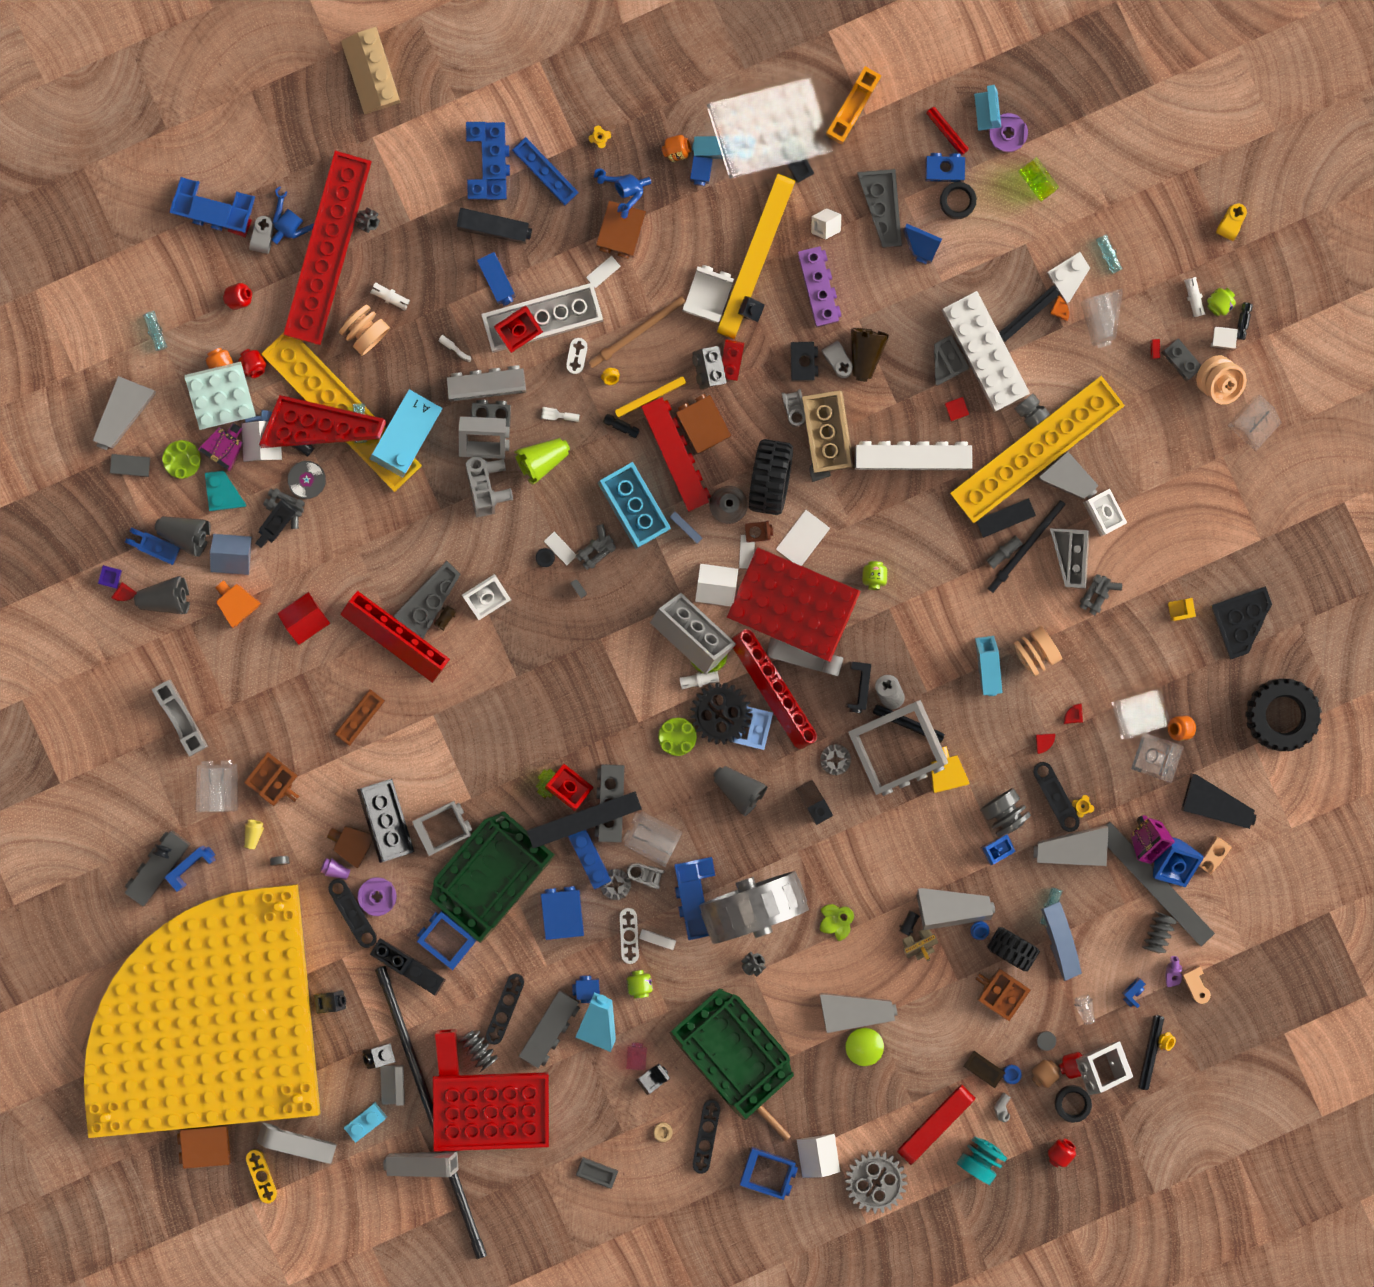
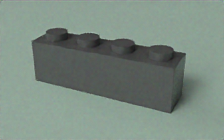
M173 830L169 833L165 832L159 840L162 842L160 845L172 849L168 853L169 859L153 854L152 852L156 850L154 847L148 855L149 861L146 864L142 863L136 871L139 873L135 879L131 878L125 886L127 888L125 894L141 906H145L165 880L164 877L171 872L191 845Z
M559 990L519 1054V1057L537 1068L540 1065L545 1066L550 1058L547 1055L550 1049L555 1050L560 1041L557 1039L561 1032L565 1033L570 1025L567 1021L571 1016L575 1017L580 1007L577 1006L579 1001Z

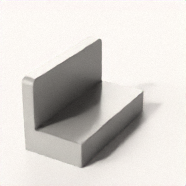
M404 1065L381 1066L382 1104L404 1105Z

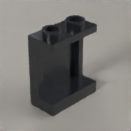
M850 662V669L861 670L857 704L846 703L845 707L849 708V712L861 713L862 709L866 710L871 664Z

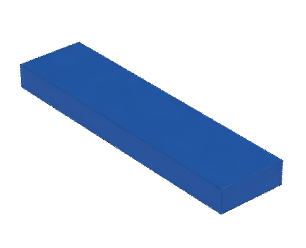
M527 137L512 149L520 160L564 206L579 193Z

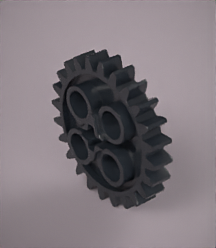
M720 682L716 683L715 687L709 684V690L702 688L703 694H696L699 700L692 701L696 705V707L690 709L695 712L690 718L696 719L692 725L699 726L696 733L702 731L701 738L708 736V742H712L715 739L716 745L720 741L725 745L727 740L733 743L734 737L736 739L741 738L739 733H746L744 727H750V724L746 721L752 719L748 715V712H751L752 709L747 708V705L751 702L744 701L747 695H740L742 689L734 691L735 685H731L728 688V683H723L722 687ZM718 695L723 697L722 705H719L716 701ZM733 707H735L738 710V715L736 717H733L731 715V709ZM706 710L712 713L710 720L705 717ZM718 710H723L722 714L725 717H719L720 712ZM721 722L726 724L725 732H722L719 728Z

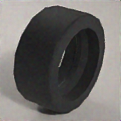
M964 182L949 184L944 188L940 196L942 211L952 219H962L969 216L977 202L975 191ZM956 189L965 191L970 199L968 207L961 212L951 210L947 204L949 193Z
M1076 1085L1062 1088L1057 1093L1054 1101L1058 1115L1071 1123L1086 1119L1092 1108V1101L1088 1093L1082 1087ZM1069 1093H1078L1084 1099V1108L1077 1115L1067 1114L1062 1108L1063 1098Z

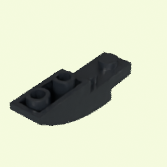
M381 938L370 953L371 956L399 974L404 975L434 996L438 994L446 981L445 978L425 964Z

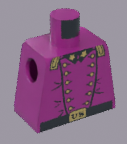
M232 423L227 432L219 427L198 450L225 469L231 471L243 445L237 439L242 428L235 423Z
M1142 815L1137 818L1139 826L1132 832L1131 838L1137 860L1152 864L1175 841L1162 822Z

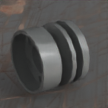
M1014 788L1002 793L980 809L986 820L997 819L991 827L992 829L999 826L1002 827L996 832L998 837L1015 831L1031 816L1029 811L1020 814L1026 808L1025 805L1015 807L1020 797Z

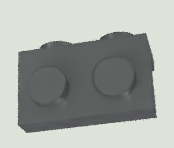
M719 346L703 348L692 352V361L697 372L696 381L700 390L726 384Z

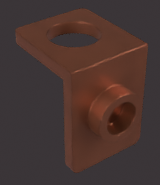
M769 520L746 523V542L771 540L770 536H773L772 524L769 525ZM754 526L758 527L761 531L760 536L757 538H753L749 533L750 529Z

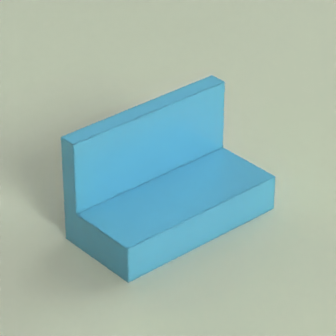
M995 85L987 86L988 92L974 94L978 131L1001 127L998 91Z

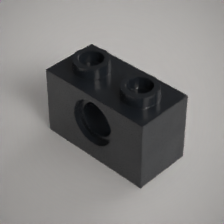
M791 342V382L815 381V377H818V365H815L814 358H818V346H814V342ZM801 357L809 358V366H801L799 359Z

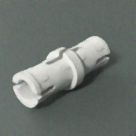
M1196 277L1184 280L1189 296L1187 300L1190 301L1193 317L1205 315L1201 300L1203 296L1199 292Z
M377 282L374 284L373 287L380 290V292L372 289L371 294L386 300L385 303L387 304L391 303L404 311L406 310L407 306L401 302L409 304V299L396 294L393 289L389 290L379 285Z
M718 671L706 674L698 672L696 675L680 677L681 689L696 686L700 688L703 685L719 682Z

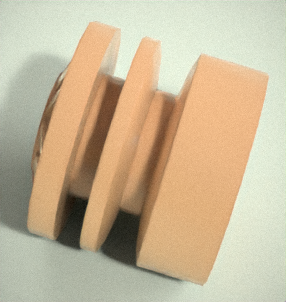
M368 305L356 310L344 322L343 327L339 331L342 336L350 331L346 337L347 341L355 337L357 338L353 347L362 356L370 351L390 330V327L382 319L375 323L372 322L376 315L374 311L366 316L371 309Z
M1042 626L1030 632L1033 639L1032 642H1029L1026 637L1021 638L1025 645L1024 647L1019 641L1013 643L1021 663L1034 677L1039 674L1036 668L1037 665L1042 671L1046 670L1043 664L1044 660L1051 666L1062 660L1059 650Z

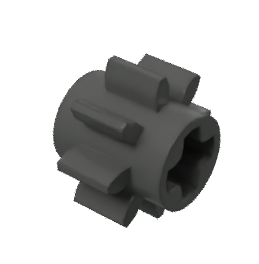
M366 207V210L359 211L355 218L359 223L357 228L367 233L370 230H376L380 222L377 218L379 213Z
M750 952L741 960L743 971L747 975L754 974L757 977L766 969L764 966L765 960L758 953L753 955Z

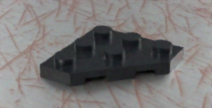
M1266 586L1211 605L1230 660L1248 654L1252 648V644L1272 606Z

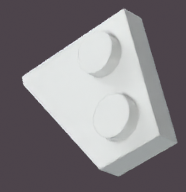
M1081 252L1048 271L1047 274L1059 289L1060 295L1065 302L1069 303L1090 267Z

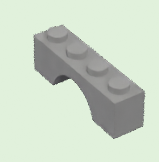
M167 680L151 689L160 706L173 723L189 757L207 748L208 745L172 681Z

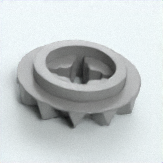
M830 745L821 754V766L829 774L840 775L850 767V753L841 745ZM834 751H836L837 757L844 758V760L838 762L837 768L834 762L827 761L834 757Z
M609 870L608 874L612 882L602 886L601 890L609 899H622L630 891V878L622 870ZM613 876H615L617 882L624 883L618 886V893H616L614 887H607V885L613 883Z

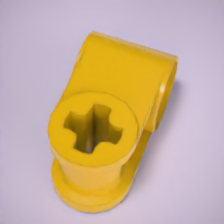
M1240 203L1231 205L1221 220L1216 233L1233 242L1246 217V207ZM1239 208L1241 215L1235 217L1233 210Z

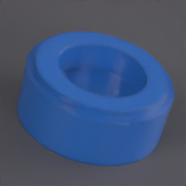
M1010 1064L1003 1069L1006 1072L1003 1077L1005 1082L1016 1084L1020 1081L1022 1072L1018 1066Z

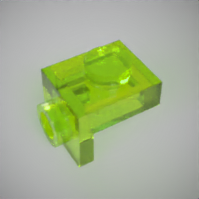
M551 768L548 771L545 769L538 776L540 781L535 786L538 788L536 792L545 799L547 796L549 798L553 796L552 793L544 788L556 773Z

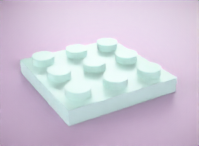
M241 362L185 375V381L200 430L256 416Z

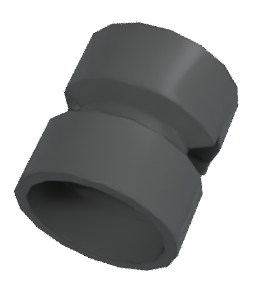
M1034 393L1014 408L1020 417H1025L1024 422L1030 429L1050 415L1044 406L1039 405L1040 401Z

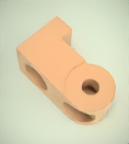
M1216 835L1203 855L1204 858L1199 867L1211 875L1232 848L1231 845Z
M1197 965L1182 972L1181 975L1193 999L1200 1004H1204L1209 1001L1211 994L1204 987L1199 977L1204 973L1201 967Z

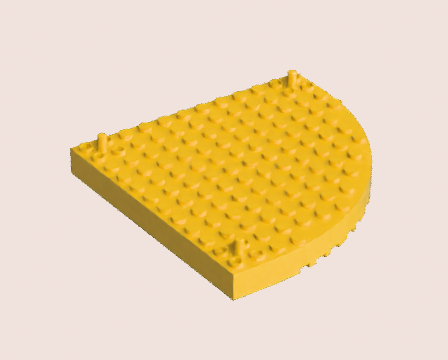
M298 884L237 891L210 899L184 911L162 925L127 958L112 979L100 1002L92 1023L86 1048L84 1099L88 1138L318 1116L321 1113Z

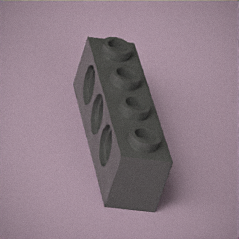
M602 764L601 768L597 769V780H601V787H597L596 799H600V804L604 803L607 798L615 799L624 795L625 765ZM607 779L615 780L616 787L614 789H607L605 787ZM623 816L614 819L615 824L611 828L605 827L604 824L595 826V837H599L598 842H622Z

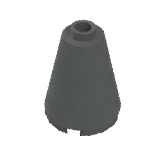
M723 486L717 489L711 496L710 511L714 518L721 523H736L747 512V498L737 487ZM732 500L733 506H726V501Z
M162 516L156 521L155 530L159 536L188 554L199 557L207 546L208 542L205 541L206 535L210 536L211 525L209 521L204 519Z
M177 576L141 589L134 596V603L140 610L181 615L187 614L190 607V601L186 602V596L189 595L187 582L184 577Z
M727 766L719 767L713 775L717 786L740 814L747 816L757 806V801L763 798L768 788L764 783Z

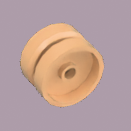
M1222 355L1207 359L1198 370L1196 378L1197 387L1200 391L1221 405L1235 401L1242 394L1247 381L1243 369Z

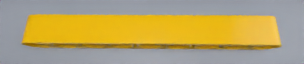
M777 174L717 333L735 340L744 317L738 314L744 296H752L796 180Z

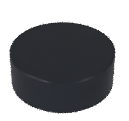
M542 548L537 552L536 562L541 567H549L554 563L555 555L550 549Z

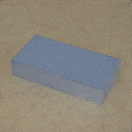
M674 512L670 516L696 544L702 540V537L680 515Z

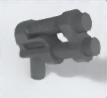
M277 488L275 490L270 489L268 496L271 498L270 500L266 498L263 505L266 506L267 510L271 511L278 504L275 502L277 498L284 499L297 510L291 519V529H299L298 516L301 517L302 513H304L303 507L305 502L301 499L297 500L290 495L288 496Z
M604 524L596 526L599 538L597 540L592 539L587 547L577 551V559L580 562L583 559L585 560V563L582 565L587 570L589 568L593 569L599 561L616 549L613 539L609 535L606 536ZM596 549L599 553L590 560L588 555Z
M1096 574L1084 598H1081L1079 607L1084 610L1089 607V613L1096 616L1102 610L1100 607L1104 600L1109 598V590L1122 591V583L1111 582V579L1106 576L1101 577V575ZM1096 593L1098 597L1094 604L1089 601L1093 594Z

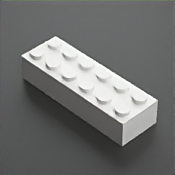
M593 283L481 314L493 353L508 349L494 326L525 305L543 331L529 342L603 322Z
M977 291L941 310L994 412L1030 394Z
M860 441L859 445L855 446V470L972 469V445H968V442H956L955 445H948V442H937L936 445H929V442H918L916 445H910V442L901 441L897 445H891L890 441H880L878 445H871V441Z

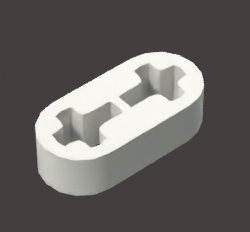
M575 338L570 344L567 369L572 374H579L584 368L587 343L582 338ZM580 341L584 349H580L579 355H576V348L573 345ZM577 357L578 364L581 367L573 371L570 363H574V359Z
M644 929L641 930L639 939L674 950L676 944L674 939Z

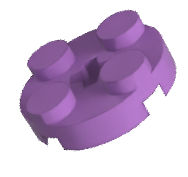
M1012 113L1000 115L1001 127L989 129V138L993 147L998 150L1014 152L1020 149L1026 142L1028 128L1018 115ZM1007 128L1014 132V135H1011L1010 138H1006V135H1003V131H1006Z
M381 877L367 880L358 892L359 905L366 913L372 916H381L389 912L397 899L393 884ZM375 891H379V894L383 895L379 902L372 898Z

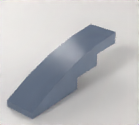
M1056 902L1042 908L1041 911L1047 924L1045 928L1052 943L1050 947L1063 980L1066 981L1082 974L1074 940L1061 903Z

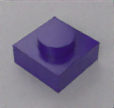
M103 565L98 584L117 589L122 570Z

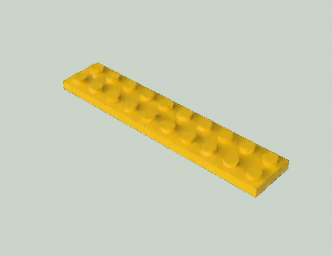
M282 333L261 353L306 401L374 416L303 341L284 336ZM384 427L383 432H382V434H381V437L383 436L385 430L387 429L386 427ZM380 439L348 441L347 443L394 492L422 467L417 459L414 458L405 476L402 478L370 460Z
M1101 375L950 493L974 524L1125 405Z

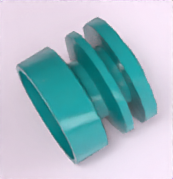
M973 1136L971 1140L978 1145L977 1148L968 1144L967 1147L973 1154L962 1153L956 1164L977 1179L991 1185L997 1176L991 1167L1002 1168V1165L996 1159L998 1158L1006 1162L1007 1157L994 1144Z

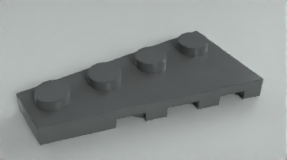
M896 170L857 172L882 248L902 246Z
M446 560L393 616L424 639L425 634L461 574Z

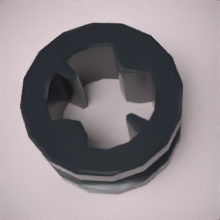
M155 844L156 850L152 853L169 859L168 853L172 849Z

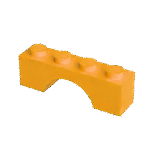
M866 66L863 68L846 101L828 129L827 137L843 145L882 75Z

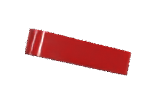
M961 1084L899 1147L897 1153L912 1165L973 1103L976 1097Z

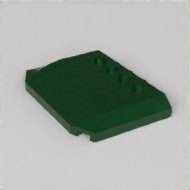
M503 811L495 816L484 819L439 872L433 882L430 900L481 943L549 865L555 854L544 845L533 849L527 830Z
M721 988L717 989L669 1032L674 1042L731 1109L743 1120L752 1115L794 1077L788 1053L739 996L725 992Z

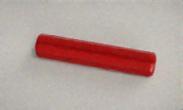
M931 107L927 111L929 118L961 156L969 150L966 144L935 107Z

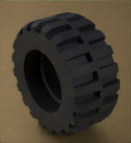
M763 439L759 442L750 485V510L772 515L782 513L792 466L793 446L790 443Z
M1283 678L1270 680L1260 685L1252 693L1251 699L1248 700V709L1245 711V717H1247L1248 721L1246 723L1247 727L1250 728L1253 738H1256L1258 743L1268 749L1287 752L1300 749L1306 743H1310L1313 740L1314 734L1316 735L1319 730L1317 728L1322 720L1320 718L1322 710L1318 705L1319 700L1317 696H1314L1313 691L1300 681ZM1279 697L1293 699L1301 710L1299 725L1288 733L1274 731L1266 720L1268 705Z

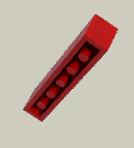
M663 397L641 406L687 511L690 512L708 504V499L711 498L707 487L703 488L701 485L702 475L699 470L695 471L693 463L696 462L692 453H687L684 447L688 444L684 435L680 436L677 431L680 426L676 418H671L669 411L672 409L668 400L664 401Z
M359 591L352 596L340 614L432 683L450 660Z

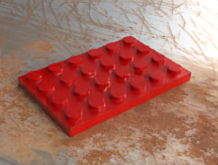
M757 547L727 618L830 662L861 591Z
M548 1072L433 1076L434 1152L549 1147Z

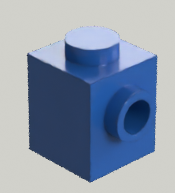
M591 975L580 976V979H576V984H572L573 996H576L577 1000H581V1003H590L594 992L600 994L599 978L591 979Z

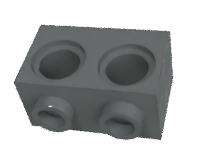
M1179 338L1161 352L1185 381H1188L1198 373L1201 364Z
M476 400V403H472L471 417H477V410L483 408L487 411L485 418H496V412L499 409H503L506 411V417L504 418L506 419V426L510 427L511 405H507V401H496V404H488V400Z

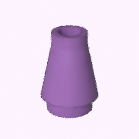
M325 858L320 872L324 873V876L347 880L350 869L332 858Z

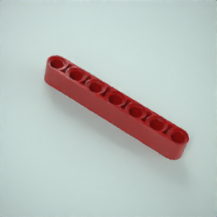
M745 629L733 636L731 639L736 643L733 650L793 745L798 749H804L814 743L817 739L815 730L754 633Z

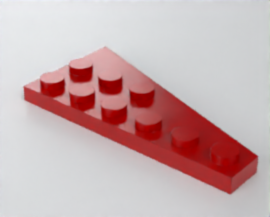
M279 395L259 446L261 448L380 439L386 421L379 417Z

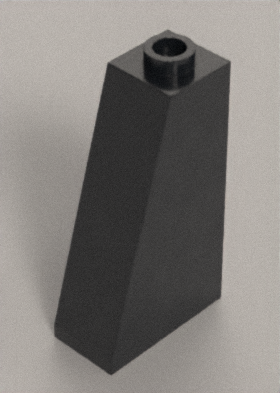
M460 208L456 226L459 231L525 244L526 240L531 238L532 228H529V223L465 208Z
M1190 774L1181 808L1182 811L1249 829L1251 825L1254 826L1257 816L1254 814V809L1202 777Z
M813 780L796 788L798 795L816 825L833 816Z

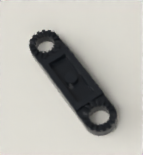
M1046 762L1037 763L1033 768L1034 777L1060 826L1067 832L1075 831L1080 824L1079 818L1050 764ZM1040 766L1048 768L1047 776L1041 777L1038 775V768ZM1067 817L1075 819V825L1071 828L1065 826L1064 821Z
M342 879L333 880L329 884L328 890L358 943L364 948L372 947L377 941L374 929L347 883ZM340 883L343 885L344 890L341 894H336L333 891L334 884ZM364 933L372 935L373 940L371 943L366 944L362 941Z

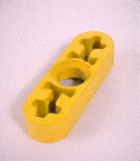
M252 1149L246 1156V1162L259 1198L264 1203H272L277 1197V1190L264 1154L258 1149ZM252 1153L260 1156L258 1164L259 1166L263 1164L264 1167L253 1170V1167H256V1163L250 1160ZM259 1171H264L267 1174V1179L263 1182L258 1181L256 1178V1174ZM270 1182V1185H267V1189L269 1192H273L271 1199L263 1196L265 1188L262 1187L260 1189L259 1185H265Z

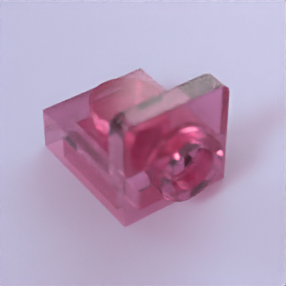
M632 1042V1046L628 1045L626 1069H646L647 1047L643 1046V1043Z

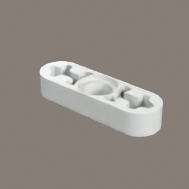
M625 908L620 913L621 955L625 963L633 964L639 957L637 913L632 908ZM627 911L634 915L630 923L631 925L635 924V928L626 927L623 929V924L627 925V920L623 918ZM627 930H631L635 934V938L632 941L624 939V933ZM636 943V947L632 946V953H636V956L629 960L628 957H625V954L628 953V947L624 948V944L631 945Z

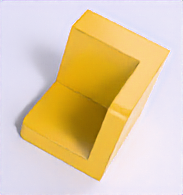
M1193 598L1168 603L1171 621L1196 617Z

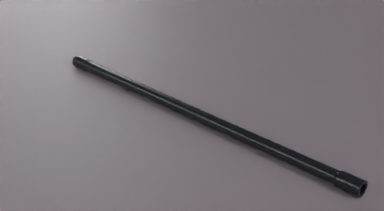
M386 966L375 969V972L383 989L433 1131V1102L391 986ZM456 1172L449 1177L465 1222L475 1257L480 1259L487 1256Z

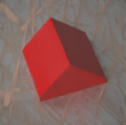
M526 305L494 326L510 353L543 332Z
M309 592L277 613L286 630L298 645L331 624Z
M565 764L561 766L545 786L547 790L574 811H576L594 788Z

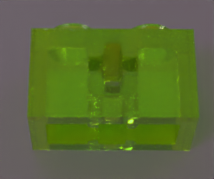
M1037 156L1018 171L1041 202L1059 188Z

